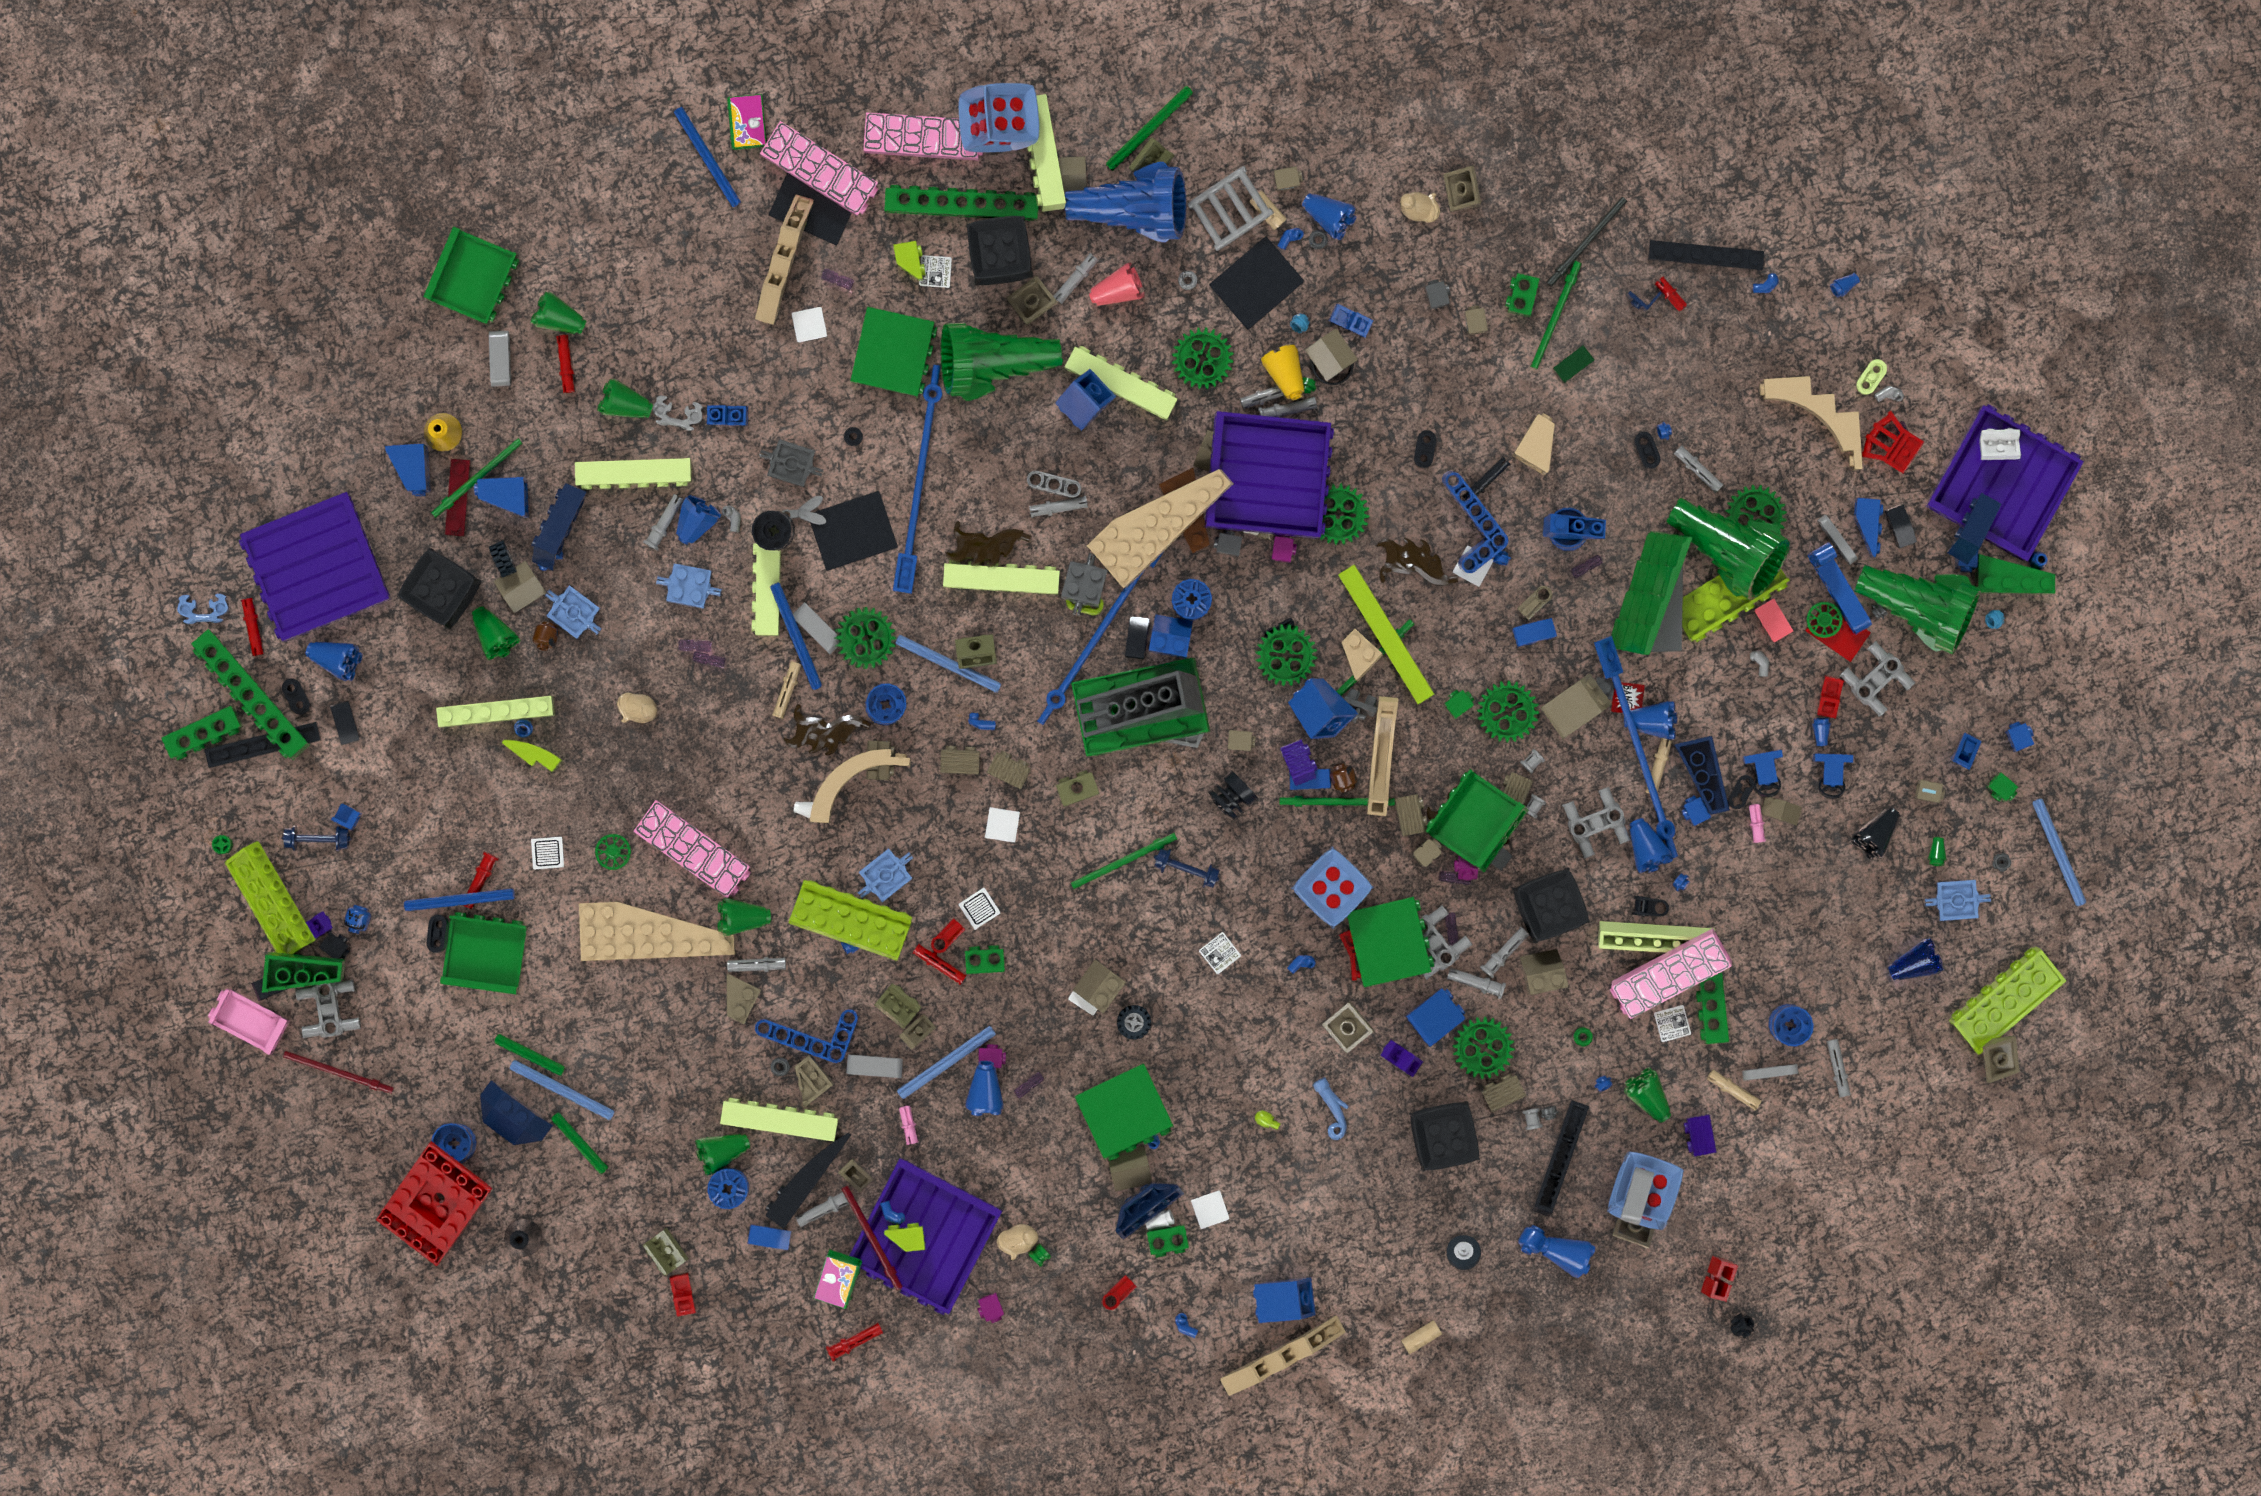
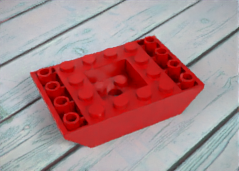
M430 1141L376 1218V1221L437 1267L491 1194L492 1187ZM437 1193H441L445 1200L440 1199Z

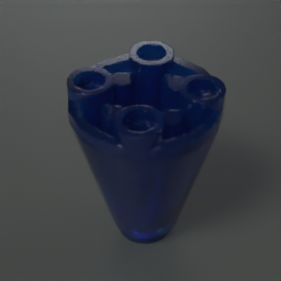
M1931 937L1919 941L1893 961L1892 965L1888 966L1893 980L1937 975L1944 970L1940 955H1935V945Z

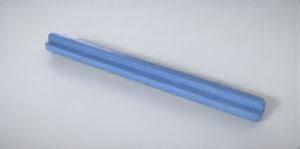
M899 635L896 640L897 645L994 692H998L1001 687V683L970 668L959 669L958 662L902 635Z
M2037 799L2032 803L2073 900L2076 906H2081L2086 903V899L2043 799Z
M988 1026L897 1090L900 1097L905 1099L994 1037L996 1033L993 1028Z
M513 1060L510 1065V1070L608 1120H611L615 1113L614 1110L516 1060Z

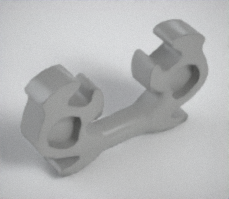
M658 396L652 409L654 414L662 419L656 420L657 424L681 427L687 431H693L694 428L690 427V425L698 424L703 419V407L697 402H693L695 409L689 410L688 406L685 407L687 419L680 420L669 417L667 412L672 410L673 405L671 402L669 405L664 403L668 399L667 396Z

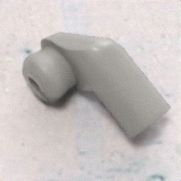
M733 506L723 507L722 514L731 521L730 531L740 532V513Z

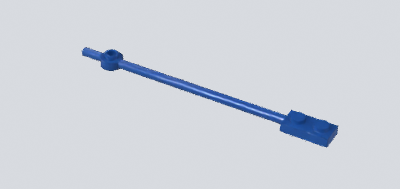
M933 365L931 383L923 391L924 399L928 403L905 553H898L893 591L912 594L918 556L912 555L934 408L935 403L939 402L942 398V390L938 386L941 369L939 365ZM931 391H935L937 393V395L933 398L929 396V393Z
M1162 554L1156 560H1154L1149 566L1154 568ZM1143 572L1127 588L1123 589L1058 690H1052L1047 694L1046 701L1048 705L1037 722L1044 725L1052 711L1061 708L1065 704L1064 693ZM1054 696H1058L1060 698V701L1058 703H1054L1052 701V698Z
M1612 636L1605 637L1594 642L1605 678H1612L1659 820L1656 826L1657 835L1660 839L1665 840L1668 849L1672 853V857L1675 858L1678 857L1673 841L1675 826L1670 820H1666L1618 675L1623 673V669Z

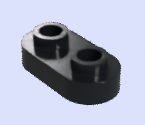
M1430 430L1422 431L1417 437L1414 463L1422 469L1428 468L1433 462L1436 435ZM1425 436L1430 437L1431 441L1429 443L1424 442L1423 438ZM1421 455H1425L1427 457L1426 462H1422L1420 460Z
M1648 432L1638 433L1634 438V445L1640 461L1645 468L1654 469L1661 461L1655 441ZM1640 439H1646L1647 444L1641 445ZM1648 456H1652L1654 458L1653 463H1649L1647 461Z
M293 678L285 680L282 684V692L292 711L299 715L309 712L311 703L301 683ZM291 684L295 687L292 692L288 690V686ZM300 701L303 702L301 709L297 707V703Z
M437 914L429 920L426 945L429 951L433 953H441L447 947L449 920L444 915ZM439 921H442L441 928L438 926ZM437 940L440 941L439 947L436 945Z

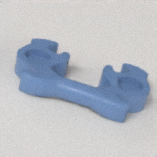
M215 594L219 600L216 602L212 599L209 600V606L213 608L214 612L210 614H195L193 610L197 608L196 600L189 603L187 600L190 598V595H182L179 597L177 611L180 615L189 618L183 621L187 624H194L196 622L221 623L224 620L218 619V617L226 614L229 610L226 601L227 597L223 594Z

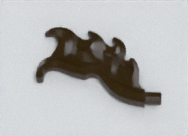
M957 521L953 531L957 539V548L953 553L945 552V554L953 562H960L971 558L974 560L971 562V566H976L990 560L987 566L993 567L999 562L1000 555H1003L1005 558L1010 555L1017 541L1023 540L1030 543L1032 535L1024 533V530L1007 529L991 537H986L983 533L962 532L959 529L960 522Z
M1403 538L1406 542L1404 546L1398 545L1390 539H1383L1376 545V547L1382 546L1387 554L1385 565L1380 570L1381 583L1385 582V575L1389 572L1411 574L1414 571L1435 585L1449 586L1451 583L1458 582L1457 575L1447 576L1444 574L1439 556L1434 554L1431 557L1430 546L1422 539H1420L1422 547L1416 546L1408 538Z
M797 704L793 714L797 722L796 734L790 740L785 737L784 741L792 748H800L803 745L809 744L812 746V749L808 751L809 753H816L822 748L827 747L829 751L825 753V756L831 755L837 750L839 741L843 745L847 744L857 727L862 726L869 730L872 723L865 720L864 717L856 715L842 716L831 723H826L821 718L802 716L800 714L801 705Z

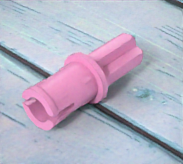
M1752 804L1749 806L1751 817L1749 825L1752 826L1753 843L1765 842L1763 827L1765 822L1762 821L1760 804Z
M910 1106L900 1107L899 1111L903 1124L901 1128L904 1129L906 1145L918 1143L915 1130L916 1123L913 1121Z

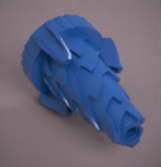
M1157 162L1134 171L1136 181H1119V184H1102L1099 187H1084V190L1066 191L1064 194L1066 200V219L1108 223V226H1127V229H1136L1137 233L1159 242H1167L1169 239H1181L1185 229L1187 208L1183 173L1178 167H1169L1165 162Z

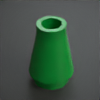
M1933 838L1928 856L1929 865H1945L1947 859L1944 838Z

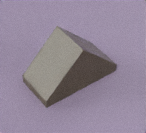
M1765 797L1761 814L1797 826L1802 807L1780 799Z
M854 1158L838 1172L859 1192L874 1180Z

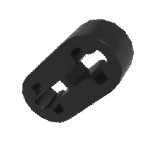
M1743 775L1736 781L1728 797V804L1732 809H1741L1746 804L1755 785L1751 776ZM1748 779L1750 787H1746L1743 792L1740 791L1743 786L1740 783L1741 780L1745 781ZM1741 793V805L1737 804L1736 806H1734V801L1732 800V798H1736L1738 794Z

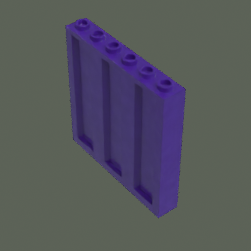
M1989 404L1987 406L1983 405L1977 412L1925 507L1962 526L1963 523L1961 521L1966 512L1969 513L1971 509L1969 504L1974 497L1977 499L1983 493L2001 503V506L1984 540L2025 563L2030 559L2084 461L2080 459L2081 456L2072 451L2068 453L2063 450L2064 446L2057 442L2052 444L2047 441L2045 435L2031 432L2029 426L2013 422V417L1997 413L1995 407ZM2008 428L2020 430V459L1981 460L1979 439L1982 430H2005Z
M1216 411L1209 474L1221 469L1234 484L1206 510L1205 528L1319 539L1321 534L1324 535L1325 523H1322L1323 515L1326 516L1327 504H1324V497L1328 496L1329 485H1326V477L1330 476V466H1327L1328 458H1331L1332 447H1329V441L1333 439L1334 428H1331V423Z
M348 492L240 534V546L248 554V557H246L249 568L253 567L255 572L253 579L256 585L261 587L262 593H260L263 603H267L269 607L267 611L268 617L276 625L274 629L276 637L283 642L391 600L354 503Z
M900 1157L867 1221L891 1266H894L897 1271L896 1275L903 1286L900 1288V1293L909 1298L913 1295L918 1298L917 1302L924 1306L930 1304L935 1307L934 1311L945 1315V1313L949 1314L1003 1210ZM890 1201L892 1211L902 1212L905 1215V1221L900 1224V1228L907 1227L909 1223H919V1226H923L925 1250L905 1252L884 1235V1230L888 1229V1226L895 1224L885 1219L880 1203ZM862 1230L849 1256L862 1260L861 1269L867 1272L866 1275L874 1280L878 1277L884 1280V1285L893 1289L894 1286L890 1278L886 1277L882 1263L864 1230Z

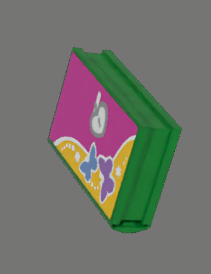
M762 94L727 97L731 149L740 150L764 147L767 139Z
M829 1249L813 1299L847 1309L852 1299L857 1277L860 1274L862 1260Z

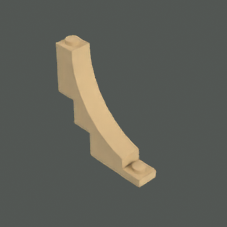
M797 194L794 197L781 226L769 272L763 283L755 317L756 320L774 325L792 263L805 229L808 215L814 203L813 199Z
M1810 376L1764 379L1762 384H1759L1760 396L1763 395V400L1788 402L1816 416L1831 432L1840 451L1851 452V455L1848 456L1849 466H1852V471L1863 469L1859 411L1836 413L1834 394L1811 395Z
M1336 1315L1276 1350L1231 1371L1220 1380L1230 1396L1260 1383L1270 1375L1286 1369L1296 1361L1314 1354L1344 1334L1345 1330Z

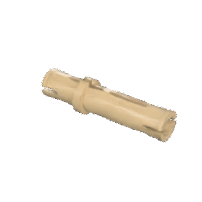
M790 662L787 675L783 678L784 683L772 713L773 716L784 719L794 686L798 683L796 680L802 664Z
M1661 738L1658 752L1654 755L1656 759L1651 775L1657 792L1666 761H1669L1670 758L1668 755L1673 742L1670 739Z
M1714 1069L1707 1077V1080L1720 1087L1721 1091L1731 1094L1754 1111L1759 1107L1762 1100L1733 1083L1729 1077L1722 1076Z

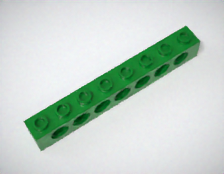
M890 185V188L885 189V213L988 219L1024 216L1025 221H1038L1039 206H1037L1036 196L1033 192H1024V195H1016L1014 191H1005V194H997L995 190H986L985 193H978L976 189H966V192H959L958 188H947V191H940L939 187H928V190H920V186H909V189H901V185ZM902 195L910 197V201L907 204L899 202V198ZM927 196L929 198L928 204H919V198ZM946 197L948 199L947 205H938V199ZM959 198L967 200L965 207L957 206L956 202ZM984 199L987 203L984 208H978L975 205L976 201ZM1003 200L1006 205L1003 209H997L995 202ZM1022 201L1025 207L1022 210H1016L1014 208L1015 202Z
M207 629L191 643L194 647L192 650L199 659L204 658L207 662L205 664L206 668L211 673L216 672L219 676L217 678L219 683L223 687H229L231 690L229 694L236 702L238 700L242 702L244 706L241 708L248 716L251 714L256 719L254 723L260 730L265 729L268 735L266 737L273 745L277 743L281 749L278 751L285 759L289 757L294 760L310 746L306 739L210 629ZM215 648L217 651L216 655L209 658V650ZM223 663H228V670L225 672H221V665ZM240 677V685L233 686L234 678ZM253 691V698L247 701L245 694ZM264 705L266 707L265 713L258 715V708ZM272 720H278V726L275 729H270V722ZM285 734H290L291 736L288 743L282 742V737Z

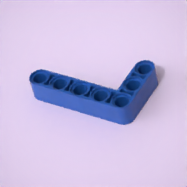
M1447 471L1442 477L1443 485L1484 536V539L1462 555L1458 561V566L1462 571L1473 573L1508 545V537L1461 475L1453 471ZM1455 475V484L1449 485V477ZM1463 490H1466L1468 493L1465 500L1460 499V493ZM1478 505V514L1472 515V507ZM1489 520L1491 526L1489 529L1484 530L1483 523ZM1501 535L1502 542L1499 545H1495V537ZM1486 547L1487 554L1481 557L1479 551L1481 548ZM1471 559L1472 566L1466 569L1464 563L1466 560Z
M1827 542L1807 554L1811 564L1853 633L1856 635L1872 625L1870 618L1834 560L1837 554L1833 546Z
M852 1009L842 1012L831 1042L767 1019L759 1020L755 1025V1031L761 1037L827 1061L838 1063L846 1055L859 1017L857 1012ZM846 1013L854 1014L855 1020L853 1023H847L844 1020ZM762 1022L769 1025L767 1033H761L759 1030V1025ZM778 1030H786L787 1038L785 1040H780L777 1037ZM842 1030L848 1033V1039L844 1042L838 1039V1033ZM799 1035L805 1038V1044L801 1047L795 1043V1038ZM820 1042L823 1044L824 1048L821 1053H816L813 1050L814 1043ZM833 1049L841 1051L840 1059L832 1058L831 1052Z

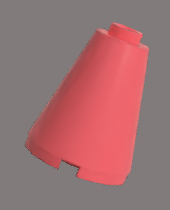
M1131 262L1123 265L1091 288L1089 296L1093 304L1096 303L1098 306L1139 300L1145 297L1144 292L1141 293L1139 289L1143 286L1134 267L1130 268Z

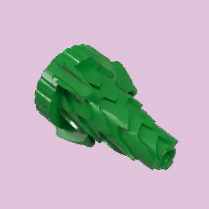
M945 323L942 329L940 356L944 388L948 395L961 396L965 401L978 399L991 392H995V386L991 384L992 380H1007L1010 376H1027L1031 372L1053 369L1061 366L1063 363L1060 339H1040L1036 337H1017V335L987 333L966 325V323Z
M1683 498L1677 501L1667 519V524L1685 536L1693 537L1691 542L1698 547L1697 550L1713 560L1712 564L1720 568L1717 571L1726 587L1736 597L1742 595L1748 600H1754L1760 596L1780 571L1789 552L1790 541L1781 535L1780 527L1777 525L1750 520L1746 528L1734 519L1730 521L1719 513H1712L1701 505L1697 507Z
M1865 565L1854 592L1875 600L1879 605L1891 610L1892 615L1907 620V624L1913 626V632L1932 650L1936 652L1942 650L1953 655L1971 622L1980 598L1981 589L1971 585L1969 578L1964 575L1936 574L1934 577L1935 583L1921 577L1916 579L1903 573L1896 574L1886 569L1881 571Z

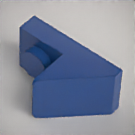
M1964 733L1950 759L1970 770L1982 741Z

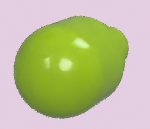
M1260 1110L1255 1114V1121L1258 1125L1268 1129L1270 1127L1275 1130L1279 1129L1281 1123L1275 1121V1117L1264 1110Z

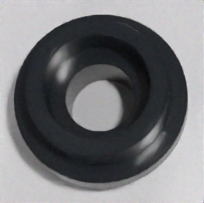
M850 427L844 433V440L849 446H857L862 442L863 434L860 429ZM855 433L857 438L851 440L850 434Z

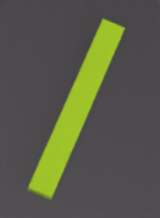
M1354 564L1338 574L1417 704L1419 705L1435 695L1356 565Z

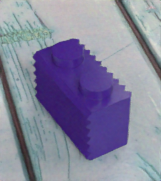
M1298 740L1280 747L1295 786L1316 779L1315 771L1318 769L1314 759L1310 761L1309 755H1311L1308 744L1304 745L1302 740Z
M1710 1114L1686 1118L1683 1127L1685 1134L1689 1135L1690 1140L1687 1142L1688 1153H1692L1694 1157L1717 1153Z

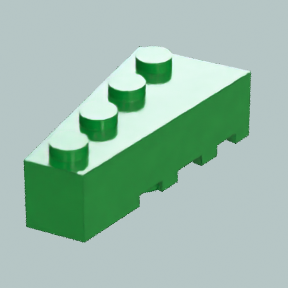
M1978 554V567L1975 569V586L1981 589V594L2052 595L2055 594V574Z
M268 952L265 955L262 993L341 982L344 979L346 959Z

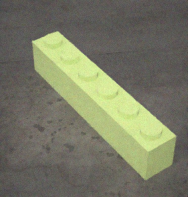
M1046 94L1036 95L1039 114V138L1035 144L1027 147V151H1031L1032 158L1029 160L1030 168L1035 172L1033 185L1034 188H1038V195H1036L1037 206H1041L1042 212L1064 209L1066 200Z
M1083 346L1074 348L1065 365L1066 370L1081 376L1091 369L1115 395L1166 421L1168 420L1178 400L1175 398V393L1167 389L1164 392L1157 389L1159 385L1151 381L1146 383L1140 380L1141 376L1134 372H1131V374L1124 372L1125 368L1116 363L1113 366L1108 364L1106 358L1098 354L1096 357L1089 354L1090 350Z
M690 458L575 462V485L577 487L580 486L581 490H590L592 486H599L600 489H611V485H619V488H630V485L637 484L638 488H648L649 484H657V487H669L668 483H676V486L682 487L692 483V464Z
M775 525L774 528L770 529V532H773L774 536L776 533H779V530L776 529ZM753 543V555H757L756 562H753V574H756V582L752 584V592L756 593V601H752V612L756 613L755 620H752V631H755L756 636H779L780 611L770 586L774 583H780L781 550H765L756 543Z
M949 560V564L944 563V588L1058 595L1060 571H1056V567L1045 566L1044 570H1040L1034 565H1025V568H1018L1016 564H1006V567H998L999 564L997 563L993 567L971 566V561L968 562V565H962L960 562H953Z
M553 696L436 708L438 727L440 728L555 716Z
M1599 921L1598 945L1601 949L1667 953L1712 928Z
M729 1098L728 1101L723 1102L720 1124L835 1141L839 1118H835L833 1113L824 1112L822 1116L816 1115L814 1110L805 1109L803 1113L797 1112V1108L786 1106L784 1110L778 1109V1105L767 1103L766 1107L759 1106V1102L748 1100L747 1104L740 1103V1099Z

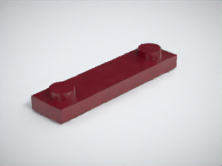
M451 459L448 497L469 480L471 460ZM468 491L454 502V506L449 510L447 509L445 535L465 537Z

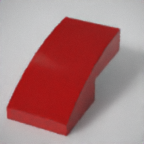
M1824 676L1817 715L1836 719L1844 679Z
M689 1273L669 1276L677 1317L696 1313Z

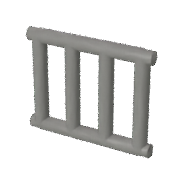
M1245 166L1235 170L1187 203L1190 209L1193 208L1215 243L1216 251L1224 248L1274 214L1271 208L1268 209L1246 174ZM1237 178L1241 179L1262 212L1253 219L1230 184ZM1223 188L1246 222V224L1238 229L1215 195V193ZM1206 199L1210 200L1231 233L1224 239L1220 238L1199 205Z

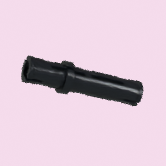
M1502 456L1478 481L1475 480L1473 482V485L1470 487L1476 496L1481 492L1484 493V489L1511 464ZM1467 491L1461 495L1464 499L1468 496Z

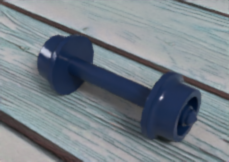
M293 825L292 828H285L284 835L281 837L284 841V848H291L293 851L297 850L298 842L336 843V851H340L341 849H348L349 842L352 840L349 829H342L340 826L336 828V835L298 834L297 826Z
M1160 849L1158 855L1153 856L1156 860L1154 867L1160 869L1161 873L1164 872L1166 865L1204 878L1202 888H1214L1215 883L1220 881L1218 877L1220 870L1214 868L1213 864H1210L1206 872L1170 859L1169 855L1172 849Z

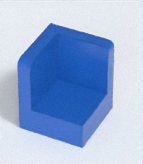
M341 804L335 817L332 816L331 820L350 830H354L362 813L345 804Z

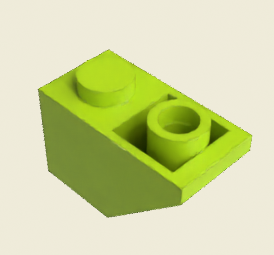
M916 241L894 244L897 266L918 281H923L922 276L926 275L924 264H920L919 257L923 256L921 245H917Z
M909 1223L905 1228H900V1225H890L888 1229L884 1230V1235L905 1252L926 1249L924 1228L919 1226V1223Z

